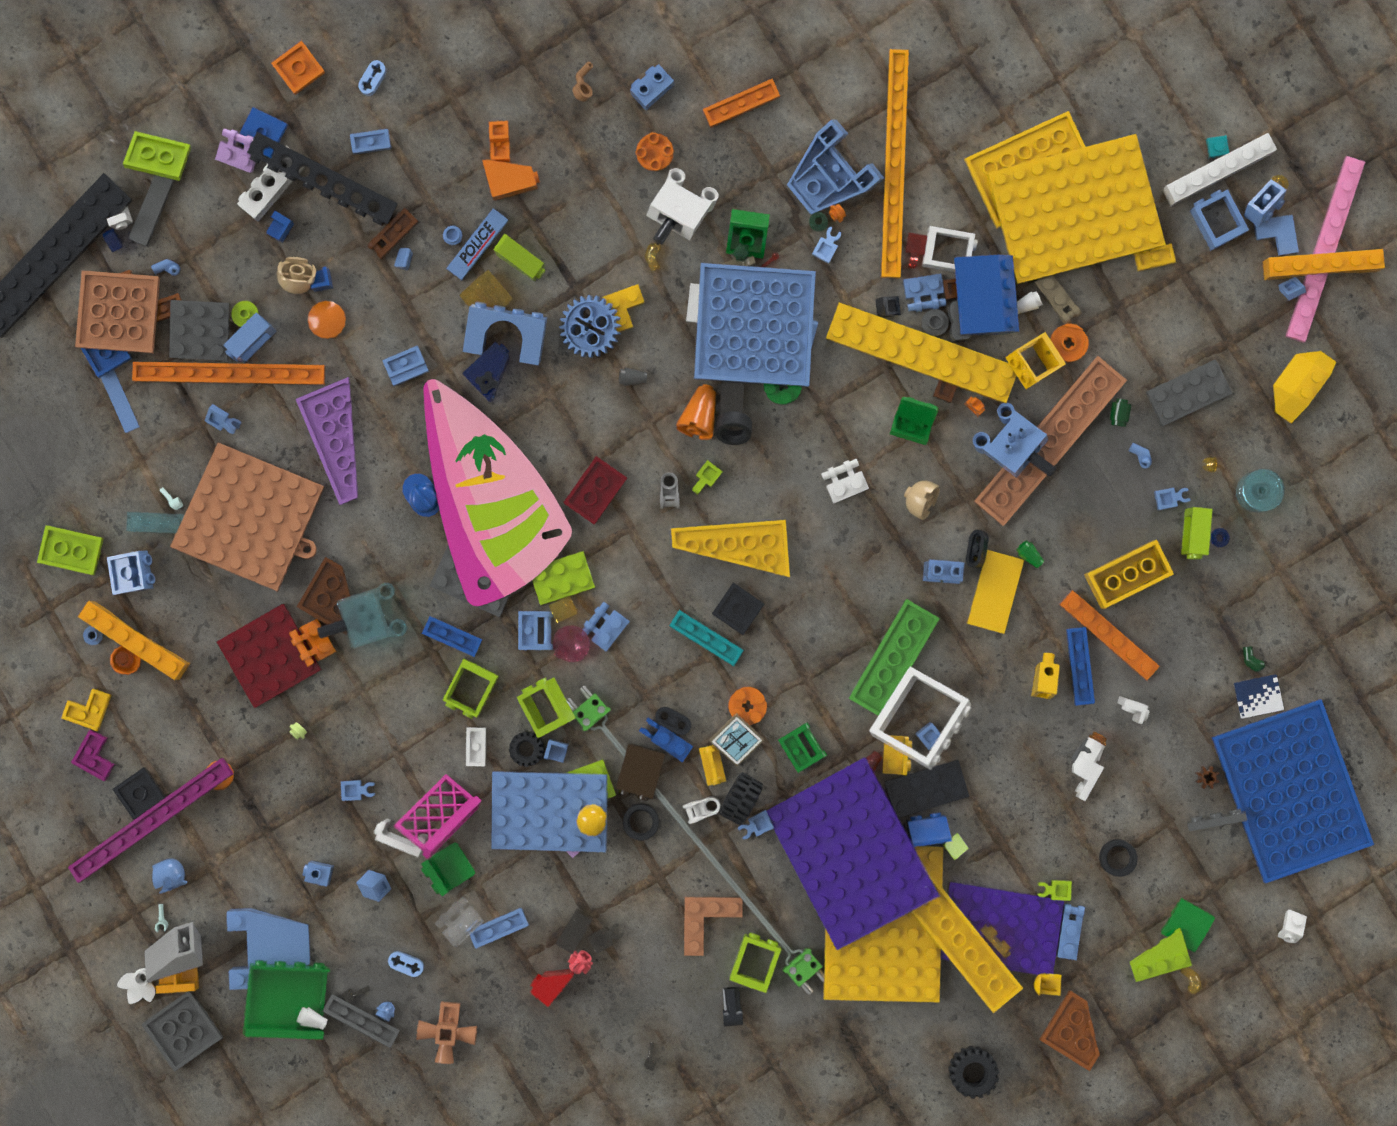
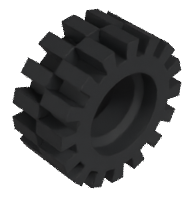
M531 732L517 734L509 744L510 757L513 759V762L525 767L538 763L544 753L542 739ZM523 742H530L534 747V752L529 757H525L519 752V747Z

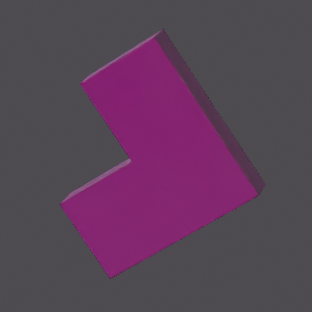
M89 729L71 763L100 780L106 781L115 766L114 763L99 756L108 738Z

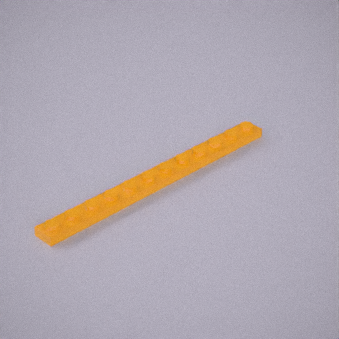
M889 50L881 278L901 277L909 50Z

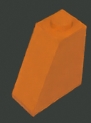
M482 160L494 201L538 189L537 183H540L537 171L533 172L531 166Z

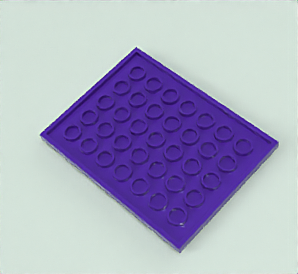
M866 757L766 811L779 841L836 950L940 896Z

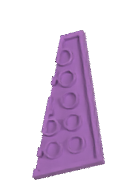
M347 377L296 399L339 505L358 498L350 378Z

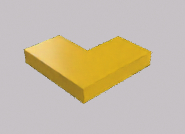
M1172 244L1134 254L1138 271L1176 263Z
M93 688L86 706L67 700L61 719L99 731L112 695Z

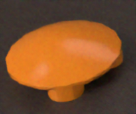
M652 132L643 137L637 145V160L647 170H663L673 159L674 150L672 143L662 134Z
M319 302L312 307L308 314L309 328L320 338H336L345 327V312L334 302Z

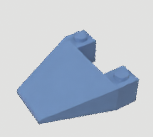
M837 119L829 121L817 132L787 184L810 214L871 191L884 179L873 164L866 165L856 174L837 151L835 146L848 135Z
M252 908L231 909L227 911V931L247 930L248 966L233 967L229 970L230 990L247 989L249 964L255 963V960L267 961V964H275V961H284L286 965H294V962L310 964L308 924Z

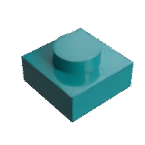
M1227 135L1206 139L1209 158L1221 157L1229 153Z

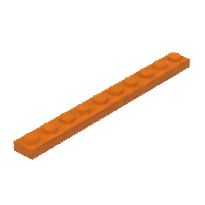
M133 362L132 381L325 385V365Z

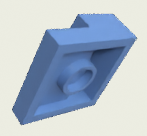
M135 551L107 557L112 595L153 589L155 576L150 570L152 557L148 554V551Z

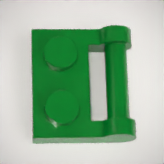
M808 722L778 739L798 773L827 756L825 750L822 751L810 731ZM803 732L815 752V756L810 757L798 734Z

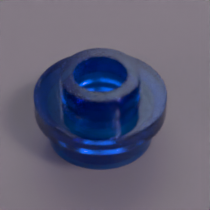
M1218 528L1212 531L1210 541L1214 546L1224 547L1229 543L1230 535L1225 529ZM1218 534L1222 535V541L1217 540Z

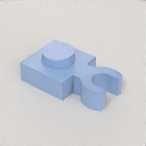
M829 227L827 230V239L821 237L812 253L813 256L828 264L838 247L834 242L838 241L841 236V232H838L835 237L831 236L832 227Z

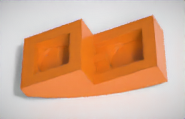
M508 121L489 122L491 160L510 162Z

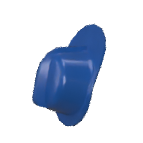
M413 474L404 481L403 494L418 515L430 517L440 510L435 486L427 476Z

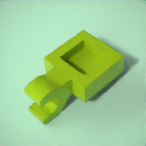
M707 460L696 474V477L700 480L693 487L692 491L698 495L706 484L712 487L722 474V471Z

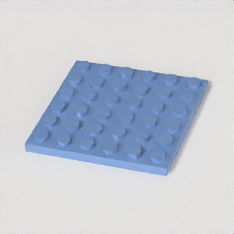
M701 263L694 379L809 387L816 271Z

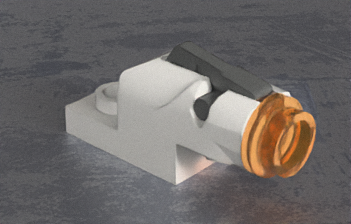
M1097 732L1089 735L1071 756L1074 762L1072 772L1085 779L1084 782L1078 784L1075 790L1077 792L1076 797L1083 801H1086L1104 767L1096 762L1100 761L1107 738Z

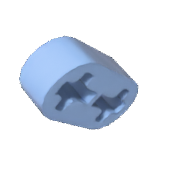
M381 61L371 62L360 79L358 85L362 94L366 96L373 95L386 75V68ZM380 66L382 72H377L373 77L375 73L373 68H378ZM372 80L370 83L372 88L365 91L364 83L368 84Z
M401 951L393 952L388 958V964L392 969L406 975L417 977L424 970V963L420 959ZM400 956V960L405 962V964L398 963V965H395L392 957ZM414 963H417L420 971L412 972V967L407 966V964L414 965Z

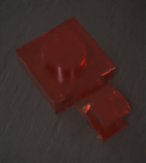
M908 233L905 253H910L908 268L916 269L918 255L924 256L927 235Z

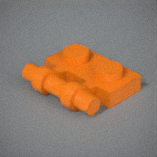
M318 619L301 626L299 630L302 635L300 636L296 630L289 633L293 646L296 645L301 654V660L305 661L308 667L314 664L312 656H315L319 662L336 652L328 637L322 639L319 637L317 628L321 627ZM305 640L311 649L309 651H307L305 645L303 644V641Z

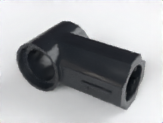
M739 987L723 988L724 1027L743 1025Z

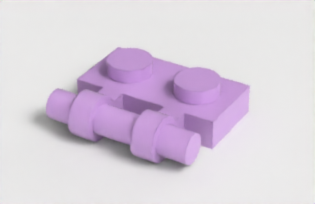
M224 128L222 136L228 138V143L220 141L215 160L250 173L253 172L256 162L249 159L250 155L247 154V151L254 137L249 135L246 137L238 134V131L233 129L230 131ZM236 141L243 143L244 149L235 146Z

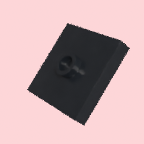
M733 582L712 612V615L741 635H744L765 604Z
M143 767L112 789L133 820L166 798L146 767Z

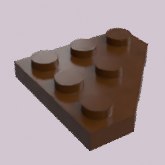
M325 557L297 607L328 625L349 618L354 605L343 566ZM350 630L341 633L348 635Z

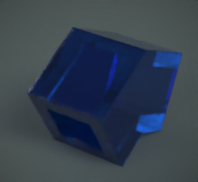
M114 229L102 234L112 253L123 247Z

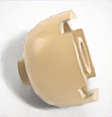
M288 257L286 261L279 262L277 279L285 291L293 294H302L307 292L311 285L314 284L316 268L313 264L312 266L308 264V260L300 257Z
M919 481L912 487L909 486L904 495L908 511L921 520L926 519L930 514L928 509L931 505L934 506L938 499L939 485L930 481Z

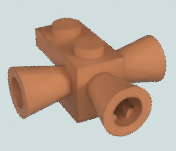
M441 1001L437 1025L420 1020L418 1022L417 1040L436 1038L435 1044H440L435 1058L437 1063H454L452 1046H455L457 1040L472 1045L476 1044L477 1026L458 1028L461 1003Z

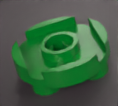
M764 384V391L771 402L777 405H785L794 402L798 398L802 386L786 385L788 389L780 391L779 385Z

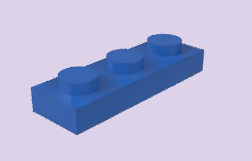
M429 616L422 634L473 657L476 656L483 639L432 616Z

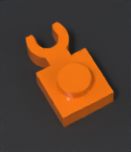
M970 397L964 403L977 417L985 410L984 404L977 397Z

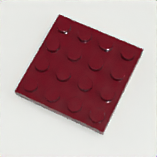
M284 603L217 641L218 646L254 708L322 670L315 656L311 657L314 664L308 667L305 661L301 660V654L296 645L293 646L289 633L296 630L299 636L302 634ZM303 641L307 651L311 650L307 642Z

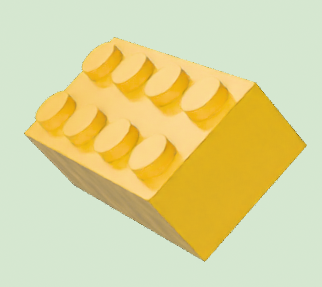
M1157 540L1150 541L1084 574L1101 609H1105L1174 575Z

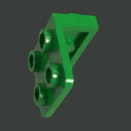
M902 397L893 419L890 435L926 445L939 408L931 403H924L911 397Z
M456 842L421 863L423 874L426 878L430 877L433 882L431 885L436 894L440 893L441 896H444L450 890L475 875L474 868Z

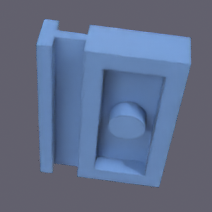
M418 345L382 360L393 386L429 372Z

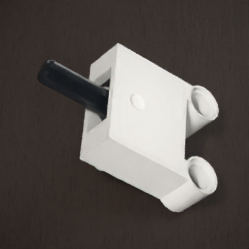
M678 168L671 169L665 184L651 203L646 215L662 224L653 237L655 243L662 245L671 231L690 240L706 214L714 209L719 196L717 190L711 187L704 188L699 197L682 187L685 173Z

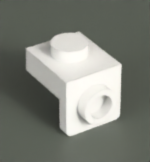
M126 207L121 214L108 218L107 222L110 227L121 230L132 224L133 220L128 207Z
M1288 910L1285 913L1283 929L1278 933V937L1289 943L1298 942L1303 937L1307 916Z

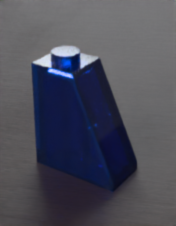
M496 342L462 373L490 403L495 397L510 360L508 355L510 351L502 343L498 345ZM486 371H490L493 379L498 382V386L488 391L487 394H483L480 386L475 383L476 377L483 376Z

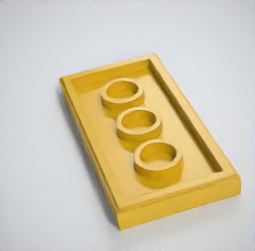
M987 550L967 624L1002 634L1005 633L1024 563L1023 559Z

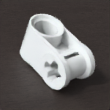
M710 796L683 805L689 818L688 823H695L718 813L721 803L717 797ZM708 801H715L717 808L711 811L707 808L706 804Z

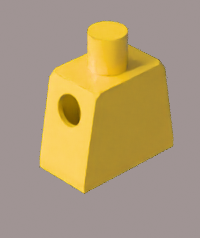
M1043 653L1042 662L1036 665L1032 697L1051 699L1057 694L1060 666L1054 664L1055 654Z

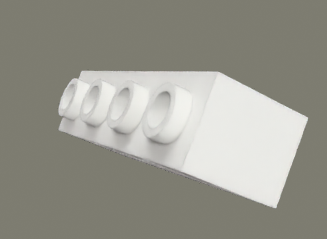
M284 158L281 165L287 164V168L292 165V160ZM268 164L264 167L263 174L252 181V187L240 195L239 202L237 203L257 222L292 183L291 180L284 177L286 173L279 171L276 173L267 168ZM275 179V184L267 187V181ZM256 194H263L260 201H254Z

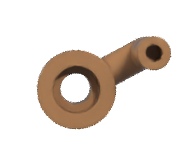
M587 62L576 73L577 84L572 89L575 98L583 102L592 96L591 87L584 82V76L593 68L591 62Z

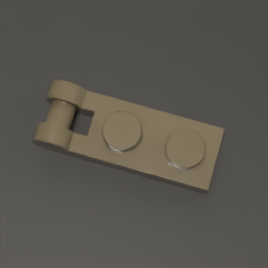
M1053 275L1040 278L1034 283L1064 324H1069L1072 318L1082 314L1079 307L1075 305ZM1066 306H1068V308L1070 309L1068 313H1065L1062 310Z

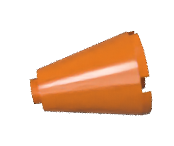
M703 384V386L697 388L677 421L676 429L689 437H693V434L698 435L701 440L712 439L716 391L713 390L712 386Z

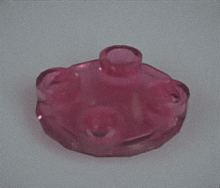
M574 625L560 628L553 639L555 656L567 662L583 660L590 648V641L586 632Z

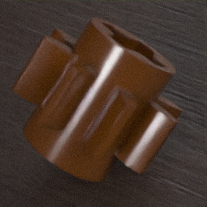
M1201 766L1202 771L1195 772L1198 775V779L1195 782L1202 783L1201 788L1203 789L1207 785L1209 788L1214 789L1213 784L1220 782L1216 777L1219 775V772H1213V766H1209L1208 770ZM1206 774L1211 777L1210 780H1206L1204 775Z

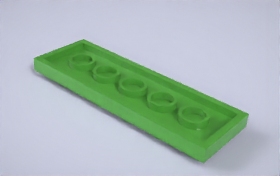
M906 599L848 699L879 716L909 667H912L940 618Z

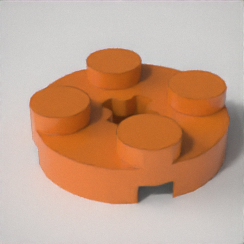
M1064 324L1058 327L1050 337V340L1066 363L1079 360L1087 352L1089 340L1083 329L1078 325ZM1068 338H1071V342L1074 343V346H1070V348H1067L1064 344V341H1067Z
M743 687L730 697L728 708L732 717L737 713L749 725H753L765 716L767 702L759 690L752 687ZM747 701H750V704L753 705V709H749V712H746L745 708L742 707V704H745Z

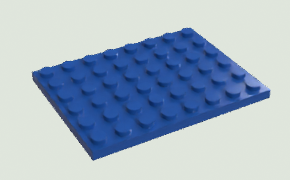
M1322 699L1211 737L1237 809L1246 811L1247 821H1243L1242 824L1264 883L1374 845Z

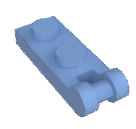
M1064 904L1057 957L1077 960L1082 920L1085 911L1084 906L1072 907L1071 904ZM1070 914L1076 915L1075 920L1069 919Z

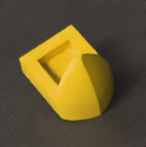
M1047 973L1037 975L1033 984L1036 993L1039 996L1041 994L1060 996L1062 975Z

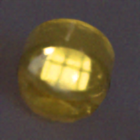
M1206 457L1202 462L1206 463V466H1202L1203 469L1207 472H1216L1217 458Z

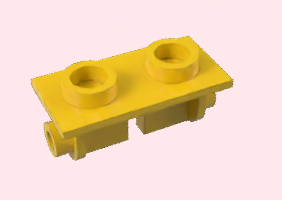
M714 745L699 748L707 785H717L726 782L719 750Z

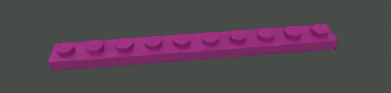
M224 758L219 759L74 862L68 869L77 883H81L234 773Z

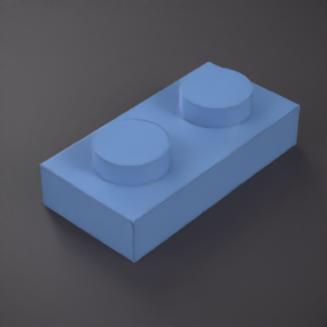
M388 129L350 134L352 153L354 155L391 149Z

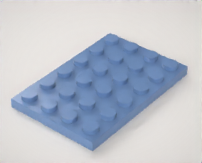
M493 771L492 849L606 852L607 817L604 830L597 836H587L581 833L577 827V817L582 808L592 804L600 806L607 815V774Z

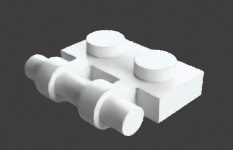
M857 459L847 460L843 462V465L828 468V471L821 473L823 480L831 478L833 482L826 486L833 504L869 489L862 471L854 474L853 468L859 466ZM847 471L848 477L838 480L837 475Z

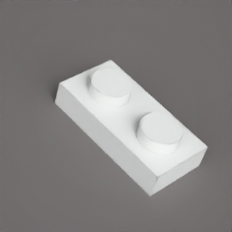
M485 727L466 728V766H486Z

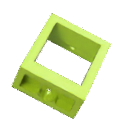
M1199 507L1185 509L1181 555H1187V559L1198 560L1203 559V556L1209 555L1212 509Z
M463 659L443 698V701L446 702L445 706L453 710L459 708L463 711V715L471 719L479 717L499 676L467 659ZM465 669L490 681L476 710L451 698Z
M545 677L536 682V687L533 688L530 685L521 690L522 695L516 697L538 738L575 719L555 678L547 681ZM541 689H544L559 718L547 725L531 697L532 694Z
M750 932L749 935L744 934L729 980L766 993L781 952V946H778L779 943L771 939L764 941L760 939L761 936ZM747 943L774 951L764 981L738 972Z

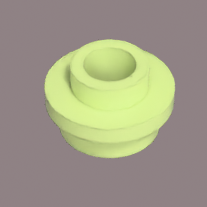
M295 722L294 725L291 724L289 726L291 728L290 734L297 740L305 738L304 735L307 731L301 725Z

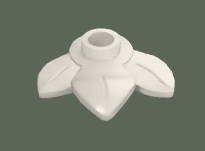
M145 968L138 969L135 973H126L118 981L117 987L128 989L127 998L129 1004L136 1003L142 998L151 1002L155 996V987L152 981L147 983L141 980L142 974L146 976Z

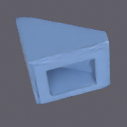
M400 248L398 250L395 267L409 270L413 255L411 249Z

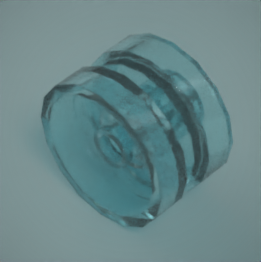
M1259 469L1245 474L1239 480L1236 487V496L1244 509L1260 513L1274 509L1281 503L1285 487L1277 473L1268 469Z

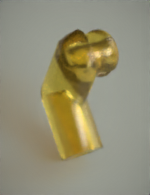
M656 243L648 245L644 256L651 272L660 268L655 257L661 251V246Z
M1190 967L1182 968L1180 973L1186 976L1190 982L1188 991L1196 994L1202 987L1199 974Z

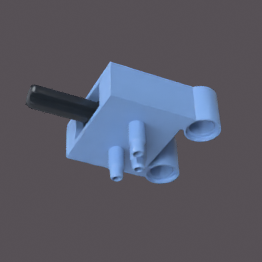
M1002 403L998 407L997 413L1000 421L1007 425L992 442L984 432L975 434L973 444L976 451L986 454L1016 478L1029 463L1051 477L1055 473L1056 467L1037 454L1048 441L1047 434L1016 412L1012 404ZM1004 411L1012 412L1008 417L1002 416ZM980 440L987 441L984 446H978Z

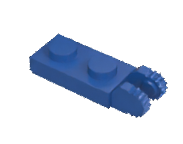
M648 717L647 723L657 728L658 731L655 735H652L647 729L642 727L639 731L650 738L653 743L683 762L693 746Z

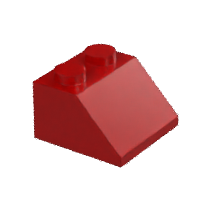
M570 969L545 971L542 976L538 974L531 982L530 986L532 989L530 993L549 1007L573 977L574 973Z

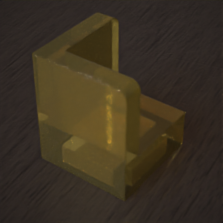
M571 596L549 605L556 623L578 614Z

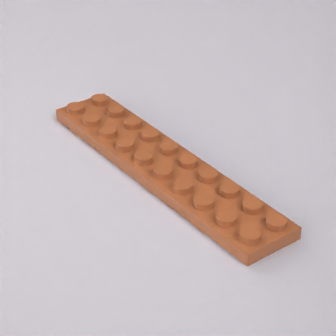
M1097 356L1037 426L1048 436V441L1037 454L1055 466L1127 380ZM1031 463L1026 466L1017 478L1002 467L974 502L1000 525L1004 526L1047 475Z

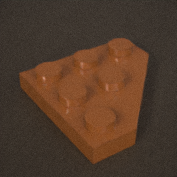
M1069 990L1041 1035L1040 1041L1090 1071L1100 1053L1095 1039L1088 1003L1085 999Z

